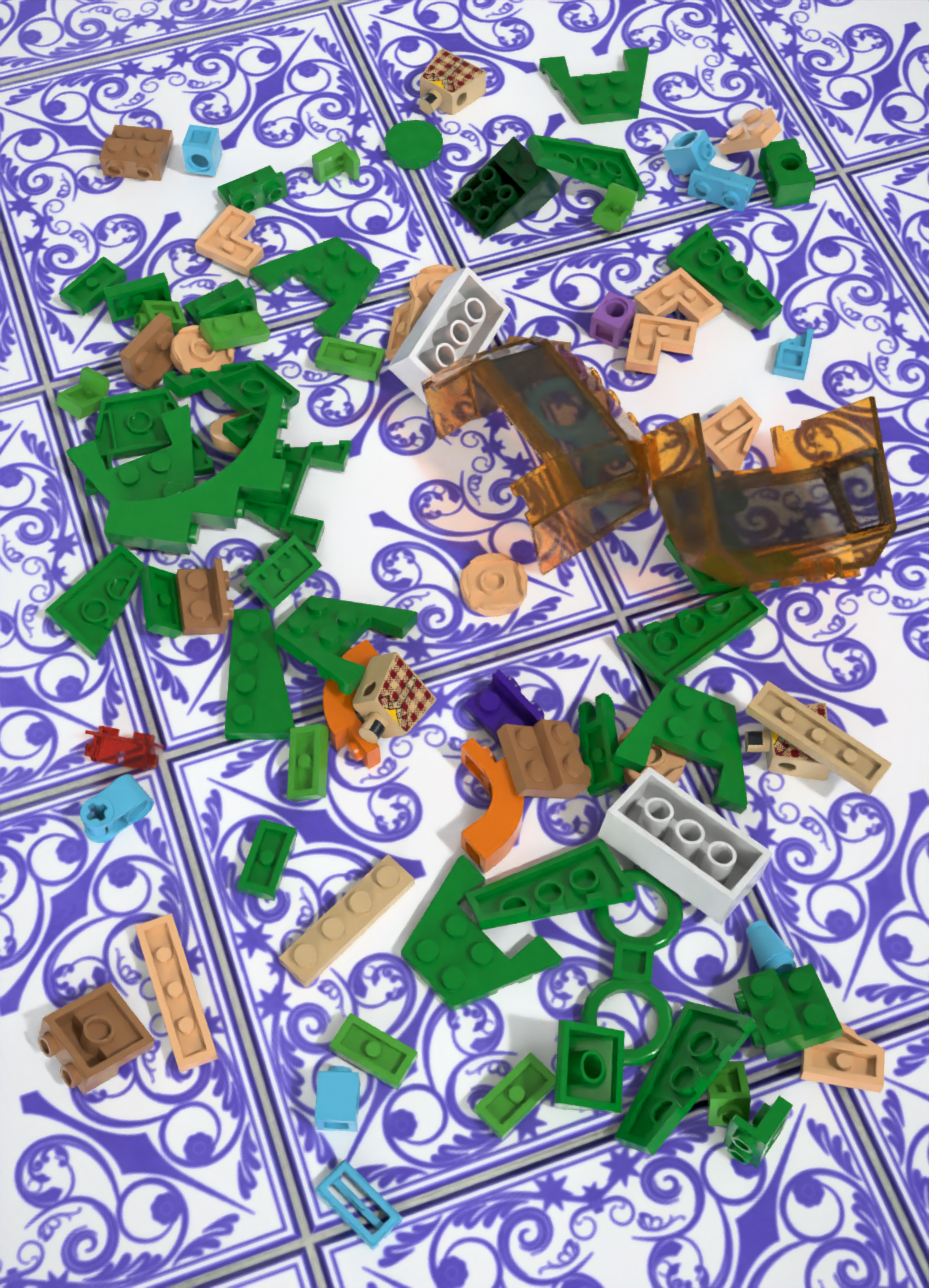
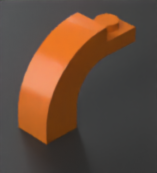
M366 639L348 650L341 658L367 668L372 656L379 654ZM330 678L326 681L323 691V708L326 726L329 727V738L337 751L346 746L353 759L357 762L362 760L370 770L381 763L380 746L377 743L365 741L359 735V729L363 724L358 719L352 703L359 685L348 696L339 691L338 683Z
M472 737L461 745V762L485 788L491 799V804L481 818L461 832V848L485 874L502 861L513 848L522 826L524 796L517 795L505 757L496 762L492 751L485 745L480 746Z

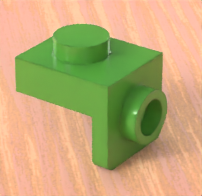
M342 140L312 155L313 175L320 184L343 172H346L353 181L360 178V158L356 151L350 150Z
M612 182L608 186L604 201L594 210L591 221L599 224L606 231L620 232L631 219L638 193Z
M86 366L81 369L79 384L57 393L55 405L79 419L87 417L100 410L102 398L108 397L110 380Z

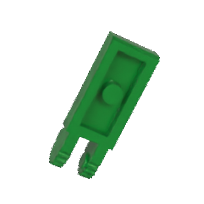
M604 692L597 695L596 699H594L595 707L589 701L581 703L578 707L580 724L578 732L583 763L588 765L591 770V779L589 781L591 785L587 788V792L589 795L597 798L625 785L622 766L610 761L611 756L619 747L614 719L616 715L614 704L609 694L607 695Z

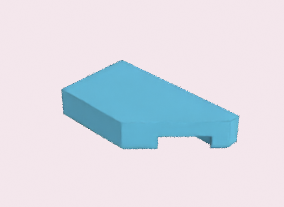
M809 328L805 330L804 334L779 343L773 375L804 381L814 329Z

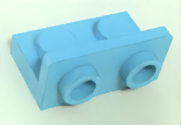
M708 164L703 172L695 169L692 170L687 194L744 212L755 190L757 180Z

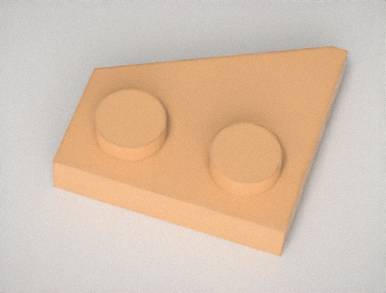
M840 1022L843 1028L842 1037L802 1050L800 1079L881 1093L884 1087L885 1049L869 1039L859 1037L853 1029Z

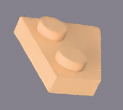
M739 397L693 429L690 436L732 482L741 469L762 419L742 397Z

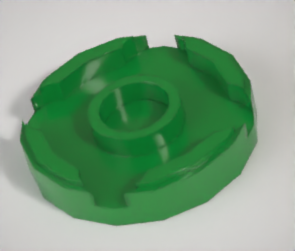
M407 120L394 125L386 134V156L394 160L395 165L401 168L411 170L424 169L430 166V162L435 159L437 161L441 157L443 152L442 133L436 126L426 121Z

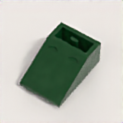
M513 136L449 199V202L486 239L539 211L562 188L546 168L535 164L531 153Z

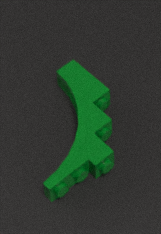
M270 394L264 417L252 440L233 462L214 477L192 489L164 498L142 501L110 500L104 528L108 542L110 544H123L124 546L190 555L192 544L197 545L199 540L200 524L236 529L238 518L244 519L246 499L282 504L284 492L290 493L293 476L292 473L287 471L286 460L282 459L285 447V440L280 439L282 428L288 429L290 421V409L285 408L284 396Z

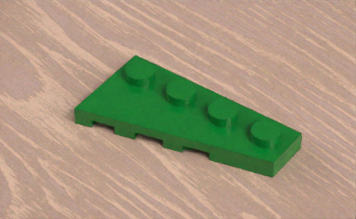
M531 134L526 141L532 159L537 166L604 189H608V186L614 182L638 193L637 200L642 201L647 194L625 149Z
M705 224L667 256L666 265L674 271L679 268L685 270L721 304L762 331L781 314L783 305L759 279L754 280L747 273L748 267L741 260L737 262L729 253L730 248L723 240L718 241L712 235L713 230L711 227Z
M744 586L708 600L704 606L690 611L688 608L676 613L675 617L661 623L655 621L644 625V629L638 632L621 634L617 636L616 643L662 690L670 679L678 681L767 617L769 609Z
M234 609L224 730L226 740H290V728H294L295 724L277 644L274 642V631L269 609Z
M600 838L465 893V898L481 930L634 901L636 900V892L609 848Z
M686 1001L614 1136L623 1146L654 1155L757 1027L750 1016Z

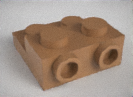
M115 124L111 137L105 138L99 157L103 175L161 181L174 139L172 130Z
M541 719L533 727L504 724L497 730V735L518 796L574 799L591 785L589 782L591 770L588 765L583 763L578 751L580 746L579 737L576 733L572 732L568 722Z
M111 982L43 1017L39 1032L40 1036L38 1037V1044L43 1054L48 1058L55 1055L62 1065L60 1073L65 1084L69 1088L77 1086L83 1095L117 1076L119 1067L152 1049L155 1041Z

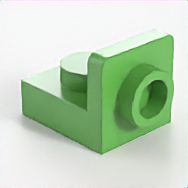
M143 300L139 312L134 316V328L138 333L160 312L171 318L173 332L175 333L187 327L188 323L178 301Z
M729 1061L706 1089L708 1099L707 1120L708 1125L711 1127H728L734 1114L749 1123L751 1095L744 1061Z

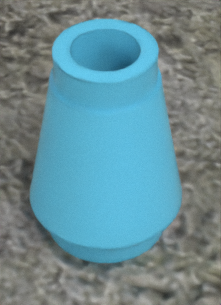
M765 920L756 921L746 929V934L749 937L748 939L760 972L774 967L778 975L795 968L794 952L768 926Z

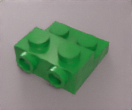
M812 963L778 975L773 967L737 979L739 991L733 993L740 1014H748L757 1024V1027L750 1034V1038L755 1049L762 1047L767 1061L843 1036V1028Z

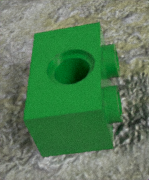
M797 139L770 142L767 147L761 148L758 168L774 208L809 203L811 192L816 186L814 172L808 168L806 153L804 150H801Z

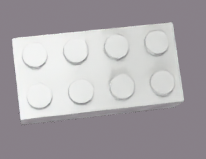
M466 266L444 279L387 368L432 410L449 404L457 398L511 309Z
M648 767L607 810L598 837L720 925L724 923L759 881L773 852L651 767Z

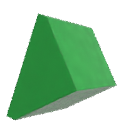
M559 1020L554 1102L559 1110L622 1113L625 1031L569 1020Z

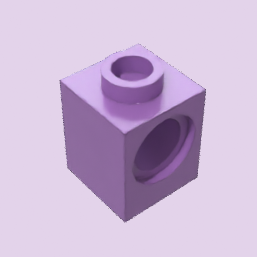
M608 291L591 316L589 337L618 349L633 326L637 303Z

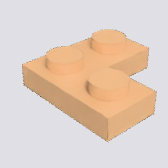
M754 108L747 111L742 116L743 120L738 125L730 128L726 132L727 136L718 144L722 155L767 147L782 131L778 121L775 120L776 116L772 108L763 110Z
M229 204L195 243L196 252L247 276L250 273V269L255 267L264 257L263 247L244 239L256 225L255 216Z
M682 268L677 269L634 297V302L637 303L636 308L642 314L666 317L678 309L691 322H697V328L721 314L723 304Z
M635 313L625 370L657 374L661 350L692 355L698 323Z

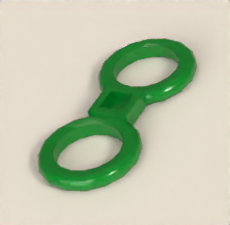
M625 869L623 872L632 886L641 885L650 888L661 896L667 907L668 918L666 924L659 932L649 937H633L624 934L615 927L609 916L608 906L593 908L594 922L602 937L615 947L612 978L597 984L589 993L580 1014L581 1023L597 1026L596 1015L599 1007L607 998L618 993H631L640 996L652 1006L657 1016L658 1028L656 1034L648 1044L642 1047L624 1049L623 1067L642 1066L656 1059L674 1026L672 1008L664 994L651 983L654 952L667 947L679 933L683 921L682 901L676 892L644 869Z

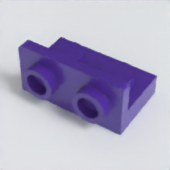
M499 669L492 673V683L464 702V709L501 749L497 730L504 724L533 727L545 717L542 708L535 701H529L521 693V688L515 679L511 676L506 677Z

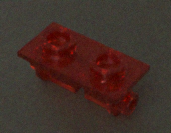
M100 725L97 732L85 730V734L94 736L92 743L87 742L84 752L85 756L90 757L91 761L117 765L120 752H125L122 766L142 769L144 771L158 767L159 755L154 754L155 747L164 749L165 745L154 743V735L133 732L132 738L119 736L120 729Z

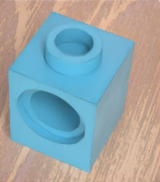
M189 124L182 143L186 172L216 175L223 155L219 128Z
M705 129L678 132L662 150L674 175L691 174L694 169L703 172L716 156V152Z
M332 1066L328 1068V1071H318L315 1107L317 1130L358 1132L361 1087L359 1072H352L351 1068L345 1066Z

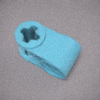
M131 774L122 775L82 805L80 818L84 824V831L92 842L106 843L131 824L143 819L152 810L154 801Z

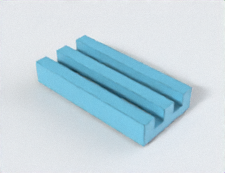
M345 1159L315 1188L316 1193L373 1251L384 1238L388 1237L391 1230L403 1221V1217ZM343 1173L389 1218L385 1223L339 1179ZM331 1185L377 1230L374 1235L328 1190Z

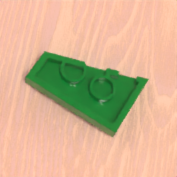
M120 544L45 609L46 616L96 660L140 583V571L146 565L123 544Z

